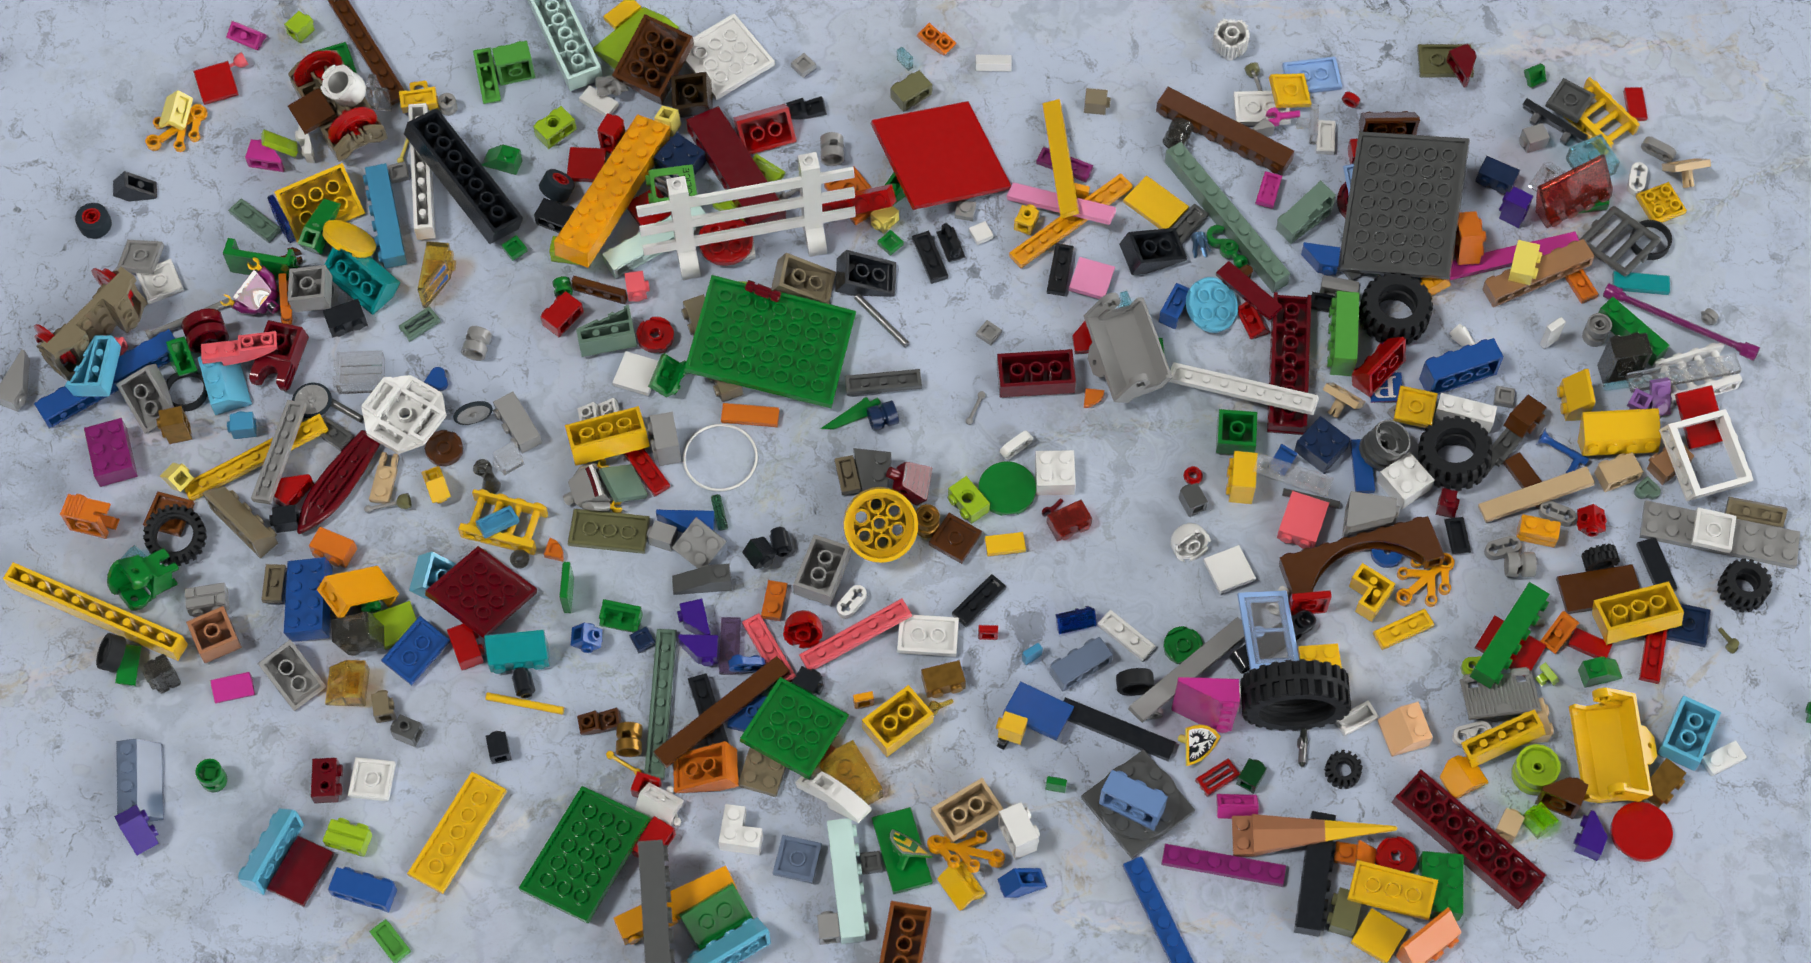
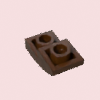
M617 707L599 713L595 710L577 716L581 735L613 731L617 729L619 723H622L620 710Z

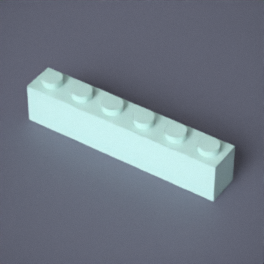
M701 206L690 208L691 216L706 214ZM671 215L663 221L672 220ZM703 226L693 227L694 236L699 233ZM674 231L641 237L639 232L636 236L625 239L616 247L607 249L602 254L604 264L613 277L617 279L624 275V273L662 254L657 253L644 256L642 245L675 239Z
M849 818L827 821L841 944L866 941V934H869L868 922H864L863 915L867 914L866 902H861V895H864L863 882L859 883L858 878L859 875H862L861 863L856 862V856H860L859 845L854 844V837H857L856 824L852 825V821Z

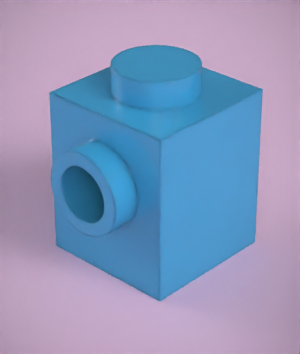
M239 411L230 414V421H227L228 433H231L234 439L257 437V420L254 413Z

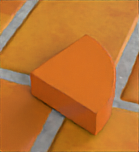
M1086 388L1084 408L1093 407V405L1101 401L1104 396V390Z
M549 538L544 557L563 562L564 553L562 547L556 540Z

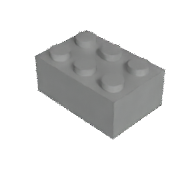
M814 534L794 581V594L831 606L851 557L850 546Z

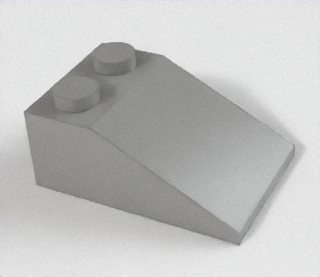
M156 364L145 366L116 384L144 434L158 427L156 418H159L158 410L174 407L166 381Z
M290 639L257 663L294 711L326 688V685Z

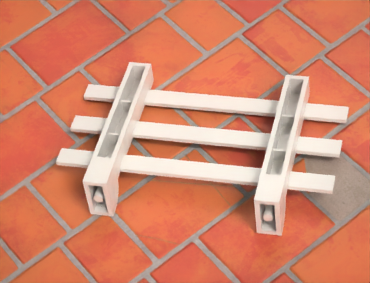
M817 153L798 155L799 177L689 196L685 176L666 179L669 200L636 206L638 217L671 211L672 220L641 225L639 228L641 237L674 231L675 239L642 245L644 256L676 250L682 280L701 277L696 246L803 227L809 257L827 254L823 223L856 217L855 206L822 212V204L855 198L854 187L821 193V184L854 178V167L820 173ZM800 188V197L691 216L690 208ZM801 208L802 216L694 236L693 227Z

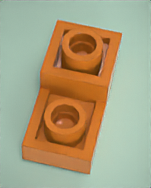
M930 22L917 34V37L922 42L944 56L957 44L944 31L942 33L939 32Z

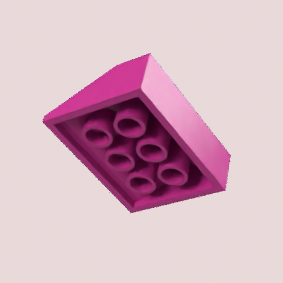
M1178 677L1172 702V711L1198 724L1209 726L1219 733L1232 731L1240 702L1239 679Z

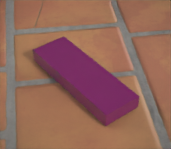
M1043 146L1036 164L1053 170L1050 149ZM1070 157L1073 178L1087 182L1093 170V165Z

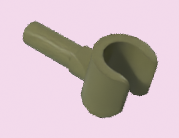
M1722 627L1719 628L1718 631L1728 642L1725 648L1728 652L1735 653L1739 646L1738 639L1731 638Z

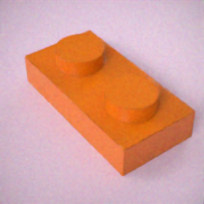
M768 580L761 612L762 619L781 621L788 587L787 583Z

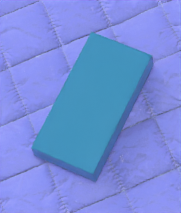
M507 506L477 520L476 526L484 538H488L520 523L512 507Z

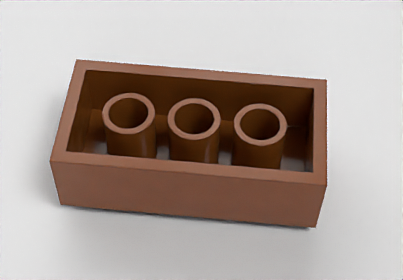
M891 901L879 963H923L932 907Z

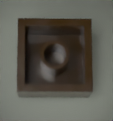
M707 72L671 76L672 108L678 109L680 118L696 116L713 108L712 80Z

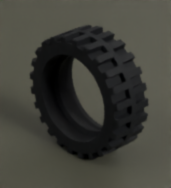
M1299 659V661L1285 660V662L1279 663L1276 661L1270 665H1261L1258 669H1251L1250 673H1245L1240 680L1242 716L1249 724H1255L1259 728L1266 727L1268 730L1279 729V731L1310 730L1313 727L1321 728L1325 727L1326 724L1336 723V720L1341 721L1351 711L1348 673H1346L1344 668H1340L1339 665H1331L1327 661H1306L1305 659Z

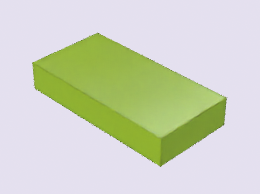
M265 129L262 131L261 140L263 146L296 157L298 154L296 141Z

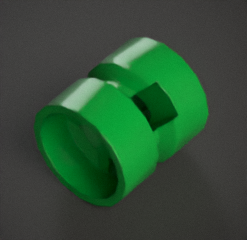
M211 758L204 759L197 765L195 770L196 777L206 791L212 793L219 792L226 786L227 775L217 760Z

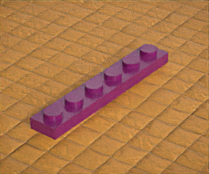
M1166 843L1161 864L1163 866L1279 887L1284 885L1286 865Z

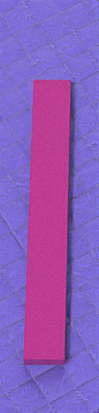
M1574 231L1531 241V243L1540 244L1539 252L1547 255L1558 247L1563 248L1570 242L1579 241ZM1516 245L1485 252L1481 256L1480 264L1458 265L1456 259L1453 260L1450 280L1512 266Z

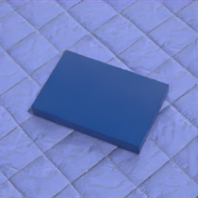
M419 616L381 659V662L412 686L450 643V639Z
M1020 681L1003 711V715L1006 711L1028 718V728L1057 741L1074 710V706Z

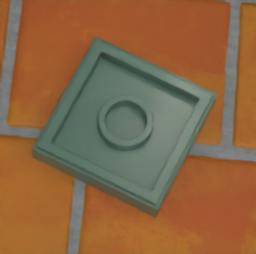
M632 464L603 467L599 470V474L614 502L645 499L648 496Z

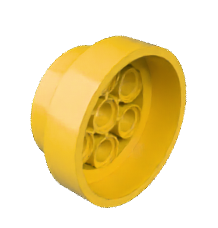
M874 487L862 491L851 500L844 513L843 531L848 544L860 557L872 562H890L903 556L912 547L918 533V518L912 504L901 493L886 487ZM874 499L881 501V505L877 509L871 508V501ZM893 505L899 507V512L896 515L889 514V508ZM860 511L866 513V518L863 521L856 520V514ZM877 518L884 519V525L881 528L874 526V521ZM901 525L902 532L894 534L892 532L893 526ZM868 531L870 534L867 540L859 539L860 532ZM881 537H886L888 540L884 547L877 545V541Z

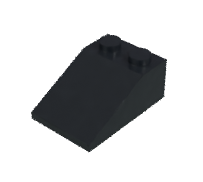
M1175 228L1128 232L1119 243L1131 275L1148 274L1188 259Z
M845 250L837 258L835 292L856 296L857 294L861 296H895L896 262L850 250Z

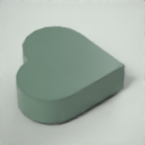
M1648 476L1634 489V495L1639 499L1648 498L1655 500L1661 492L1660 487Z

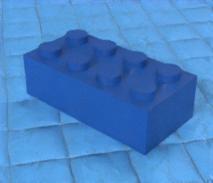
M1494 338L1489 340L1483 339L1477 344L1465 345L1460 350L1448 351L1442 356L1428 358L1423 365L1419 380L1425 391L1441 394L1497 375L1504 356Z
M326 557L287 562L284 634L292 642L330 638L331 608L317 591L324 577L333 575V566Z

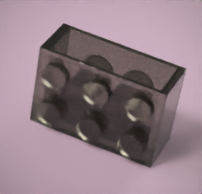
M1632 333L1628 336L1616 335L1609 338L1597 364L1603 385L1640 379L1653 353L1647 333Z

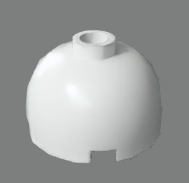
M1187 523L1179 526L1173 532L1171 547L1179 560L1185 562L1184 559L1190 558V561L1201 557L1208 550L1207 544L1208 541L1211 542V539L1201 526L1195 523Z

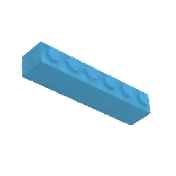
M387 164L365 167L366 175H363L365 186L369 188V190H366L367 200L372 203V205H369L370 215L374 216L375 219L371 222L373 231H377L378 235L374 237L376 246L380 247L381 250L377 252L379 262L384 263L385 269L406 265L405 250Z

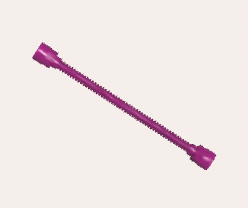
M1610 283L1603 293V297L1607 299L1614 297L1618 301H1625L1694 332L1697 331V333L1699 332L1703 336L1706 335V337L1715 339V341L1724 343V345L1733 347L1736 351L1740 352L1739 355L1752 361L1755 360L1760 350V347L1748 342L1737 343V341L1730 340V338L1728 339L1723 335L1721 336L1690 321L1687 322L1683 318H1678V316L1676 317V315L1674 316L1669 312L1667 313L1643 301H1638L1636 298L1629 297V295L1627 296L1623 292V289Z

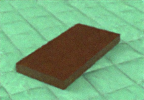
M1633 564L1562 575L1556 578L1563 605L1568 614L1592 610L1594 600L1640 589Z

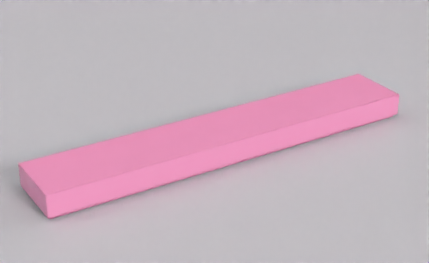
M1013 182L1007 194V200L1026 205L1031 204L1038 208L1060 213L1057 193ZM1077 198L1079 214L1073 216L1110 225L1116 213V207Z

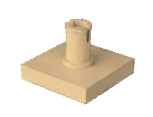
M1694 158L1663 163L1662 171L1681 172L1682 187H1694L1693 170L1711 167L1710 159Z
M1334 382L1326 383L1323 388L1325 392L1336 398L1328 411L1335 418H1339L1346 404L1354 409H1359L1366 402Z

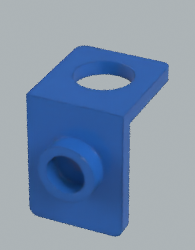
M1281 444L1268 468L1284 477L1298 453Z

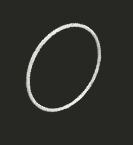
M713 424L698 430L688 440L683 452V465L689 478L698 486L711 491H728L741 486L752 476L758 461V452L753 439L744 430L729 424ZM730 427L742 432L751 441L755 452V462L751 472L743 481L732 487L719 489L704 486L691 476L686 466V451L695 436L706 429Z

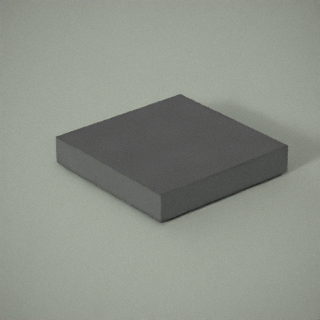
M1563 78L1546 102L1545 107L1578 123L1593 101L1595 94Z

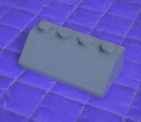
M142 739L116 741L117 815L137 804L140 811L144 809L150 820L147 822L164 820L162 743Z

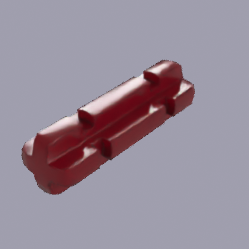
M748 280L745 285L746 291L751 293L754 291V294L767 299L771 298L775 302L780 300V291H772V288L759 283L756 285L751 280Z

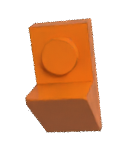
M1565 611L1561 612L1540 642L1546 644V648L1556 654L1572 636V632L1579 622Z
M1358 840L1357 845L1336 841L1333 861L1337 864L1355 866L1357 860L1375 864L1376 849L1361 840Z

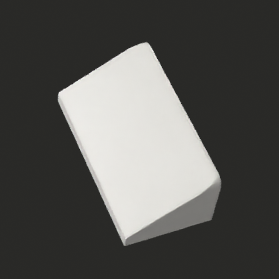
M976 55V71H1011L1012 69L1011 55Z

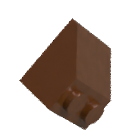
M1568 777L1544 786L1534 804L1573 819L1582 805L1589 784L1584 783L1579 778Z

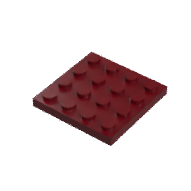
M477 546L425 591V596L484 638V636L490 635L537 593V588Z

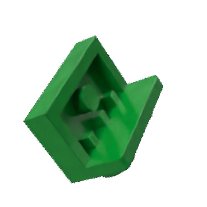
M662 354L648 387L666 398L675 395L680 389L681 379L686 374L684 370L687 361L678 362L667 354Z

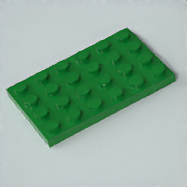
M581 786L520 884L519 890L588 924L633 851L632 849L650 823V817Z

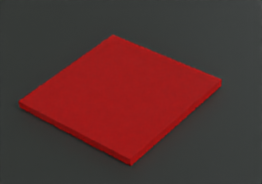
M969 101L871 121V126L912 210L1010 190L1011 184Z

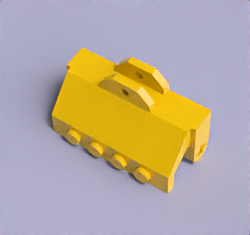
M1598 688L1592 691L1593 701L1598 702V704L1589 706L1570 705L1569 712L1580 779L1584 783L1589 784L1584 801L1593 803L1626 800L1640 802L1653 796L1648 766L1656 759L1657 750L1654 736L1646 726H1642L1640 723L1636 693L1612 688Z

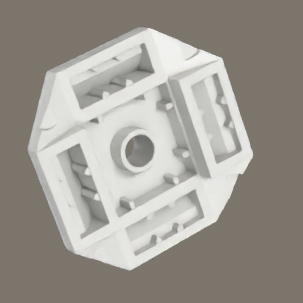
M412 375L394 378L383 377L361 405L367 436L398 454L425 445L447 416L442 392Z

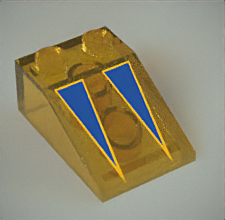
M429 241L426 243L417 289L423 308H427L451 279L452 271L456 270V260L453 259L454 252L451 251L449 243Z

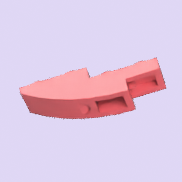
M272 331L238 335V340L201 344V360L203 364L222 362L223 366L257 359L277 349V333Z

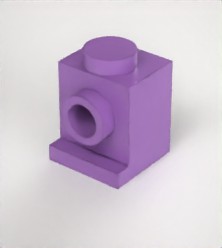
M1636 388L1627 407H1629V410L1647 409L1654 396Z

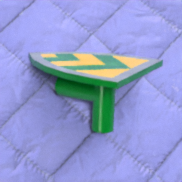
M893 829L890 832V843L893 849L900 855L896 866L899 870H904L910 856L933 857L923 846L908 836Z

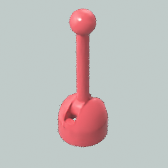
M240 52L234 56L233 63L229 65L230 68L233 66L242 68L249 64L243 53Z

